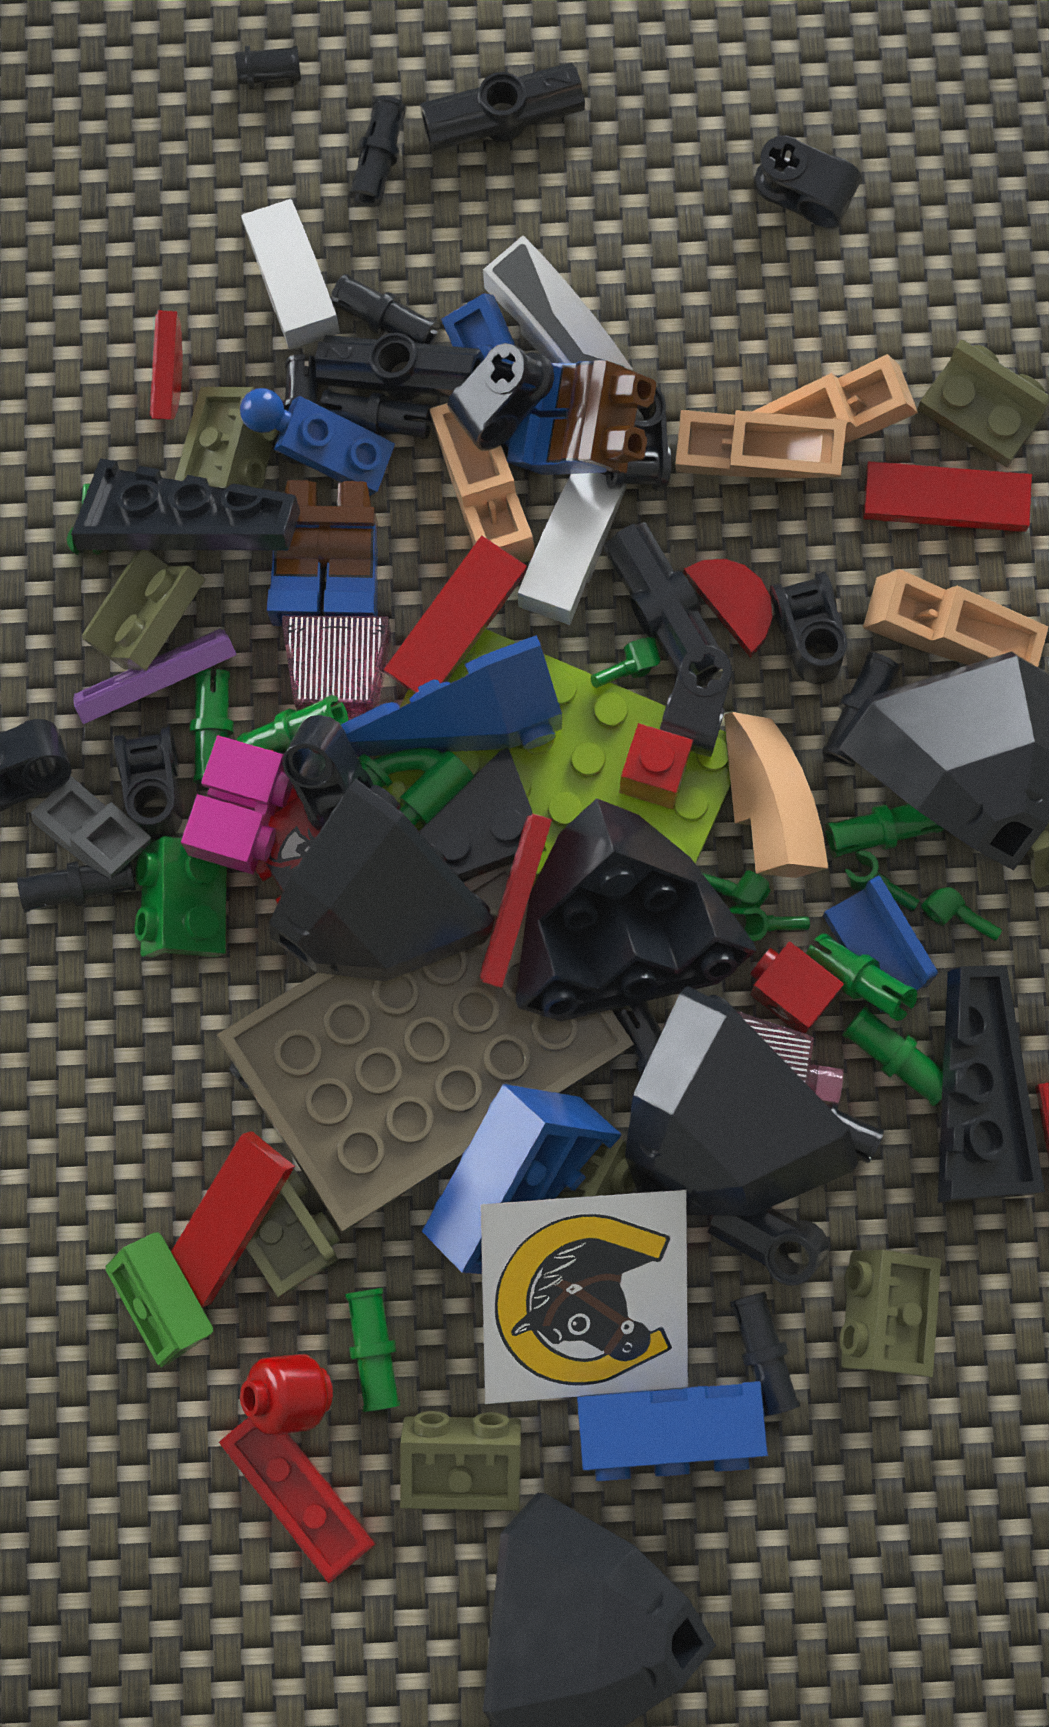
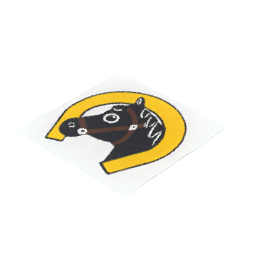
M686 1190L481 1204L485 1404L688 1387Z

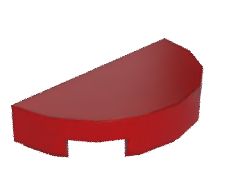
M158 310V314H155L150 416H152V419L173 420L178 411L182 384L183 350L181 325L177 311Z
M727 559L702 560L684 568L683 574L691 586L751 658L765 643L773 618L771 596L762 579L745 565Z

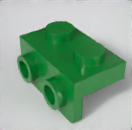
M164 836L144 848L138 857L136 880L142 886L141 908L138 910L135 919V936L138 941H141L140 954L142 957L153 958L162 953L219 957L226 953L227 867L189 856L181 844L182 838Z

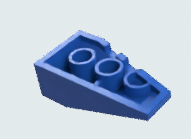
M537 635L482 655L466 663L465 666L468 674L452 683H439L438 680L433 679L419 686V691L410 698V703L401 708L398 703H385L341 724L356 756L359 757L362 753L367 756H382L411 748H431L441 752L446 750L459 752L511 749L523 744L524 749H532L554 739L556 736L554 732L562 729V712Z

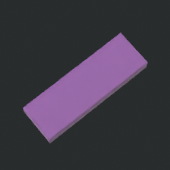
M220 628L155 657L147 671L127 670L74 694V706L82 723L85 724L237 654L224 629L221 630Z

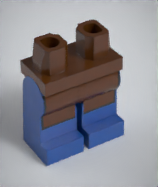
M607 360L551 363L554 368L553 386L548 395L530 412L533 414H528L517 426L516 431L510 437L507 463L541 475L603 473L606 471L626 473L628 462L642 460L645 457L647 437L644 430L634 427L637 408H648L654 402L656 382L649 377ZM527 383L523 384L524 386L535 388V386Z
M309 480L287 481L285 493L296 495L300 515L289 550L273 551L271 586L268 589L267 613L272 626H289L290 617H292L293 625L295 624V617H297V627H301V617H303V627H306V619L308 617V627H312V617H314V627H317L318 618H320L319 627H322L324 570H327L326 590H324V614L328 626L329 618H331V626H334V618H336V626H340V618H342L343 627H345L346 618L347 627L350 628L351 618H353V628L357 626V618H359L358 628H362V618H364V628H368V618H370V628H373V618H375V624L378 625V522L375 508L371 507L367 483L364 481H343L338 483L337 506H317L318 487L315 482Z

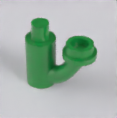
M411 748L382 755L371 759L364 753L358 757L363 769L371 777L373 784L381 788H388L393 783L388 776L390 774L410 770H421L424 772L399 797L403 804L399 811L414 826L419 821L426 825L474 778L471 770L449 750L443 753L431 748Z

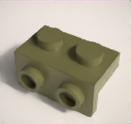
M295 1169L246 1246V1249L278 1299L336 1262L337 1256L332 1246L340 1241L324 1214L319 1212L312 1217L300 1200L302 1196L308 1193V1190Z

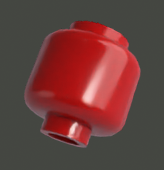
M306 1354L267 1357L258 1360L251 1367L247 1379L240 1390V1403L243 1412L250 1417L254 1426L266 1435H281L314 1429L320 1424L325 1413L329 1410L333 1398L332 1383L327 1371Z

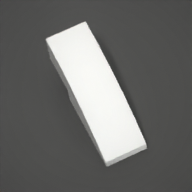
M289 199L241 215L288 349L291 350L324 339L325 335L334 336L340 334L337 315L292 200Z
M584 473L570 475L542 533L519 588L518 607L568 625L571 624L586 583L590 582L627 484H623L620 489H610L606 482V476L603 474Z

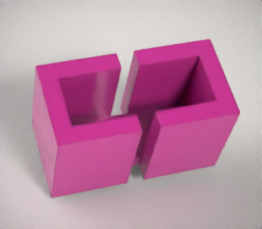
M217 735L201 781L202 786L209 788L208 797L197 794L181 840V844L189 856L253 875L258 860L267 861L276 835V829L268 825L270 818L274 815L276 806L282 808L286 806L293 786L291 780L284 772L282 765L283 754Z

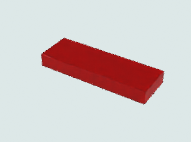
M868 461L865 475L863 519L1026 532L1030 525L1032 474Z
M481 535L383 669L385 673L414 694L419 691V686L433 679L438 680L439 683L448 682L523 579L528 569L527 566Z
M533 813L526 817L479 974L481 981L501 988L503 986L552 819Z
M253 1131L241 1134L171 1251L202 1308L212 1304L295 1168L291 1162Z
M248 1417L218 1442L328 1583H331L376 1545V1542L290 1433L281 1435L263 1434Z

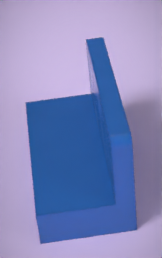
M879 875L869 880L864 890L824 912L823 917L839 944L859 956L868 954L879 961L881 970L905 985L913 987L917 992L929 986L938 975L936 967Z

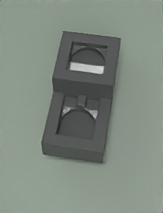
M70 776L64 786L55 790L31 811L34 824L79 860L110 879L151 843V837L112 802L105 806L72 776Z

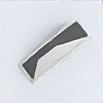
M524 235L483 269L484 288L486 291L494 295L496 301L520 324L521 335L541 355L549 359L551 363L607 360L633 371L619 348L588 307Z

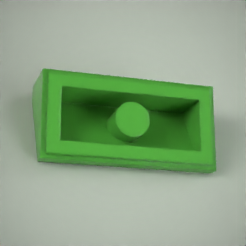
M158 1232L123 1247L105 1266L108 1276L160 1367L169 1364L206 1339L213 1332V1326L165 1240Z

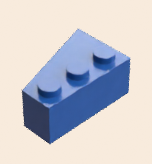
M503 1084L497 1096L490 1103L486 1116L470 1145L464 1151L459 1165L443 1194L437 1200L434 1210L422 1232L462 1273L482 1274L481 1204L555 1199L566 1185L575 1191L586 1178L579 1171L602 1143L611 1149L622 1134L581 1097Z
M760 1381L734 1385L698 1386L683 1389L577 1397L582 1470L595 1469L596 1481L631 1479L630 1467L654 1465L655 1477L691 1474L690 1462L713 1460L714 1472L750 1469V1457L768 1456Z

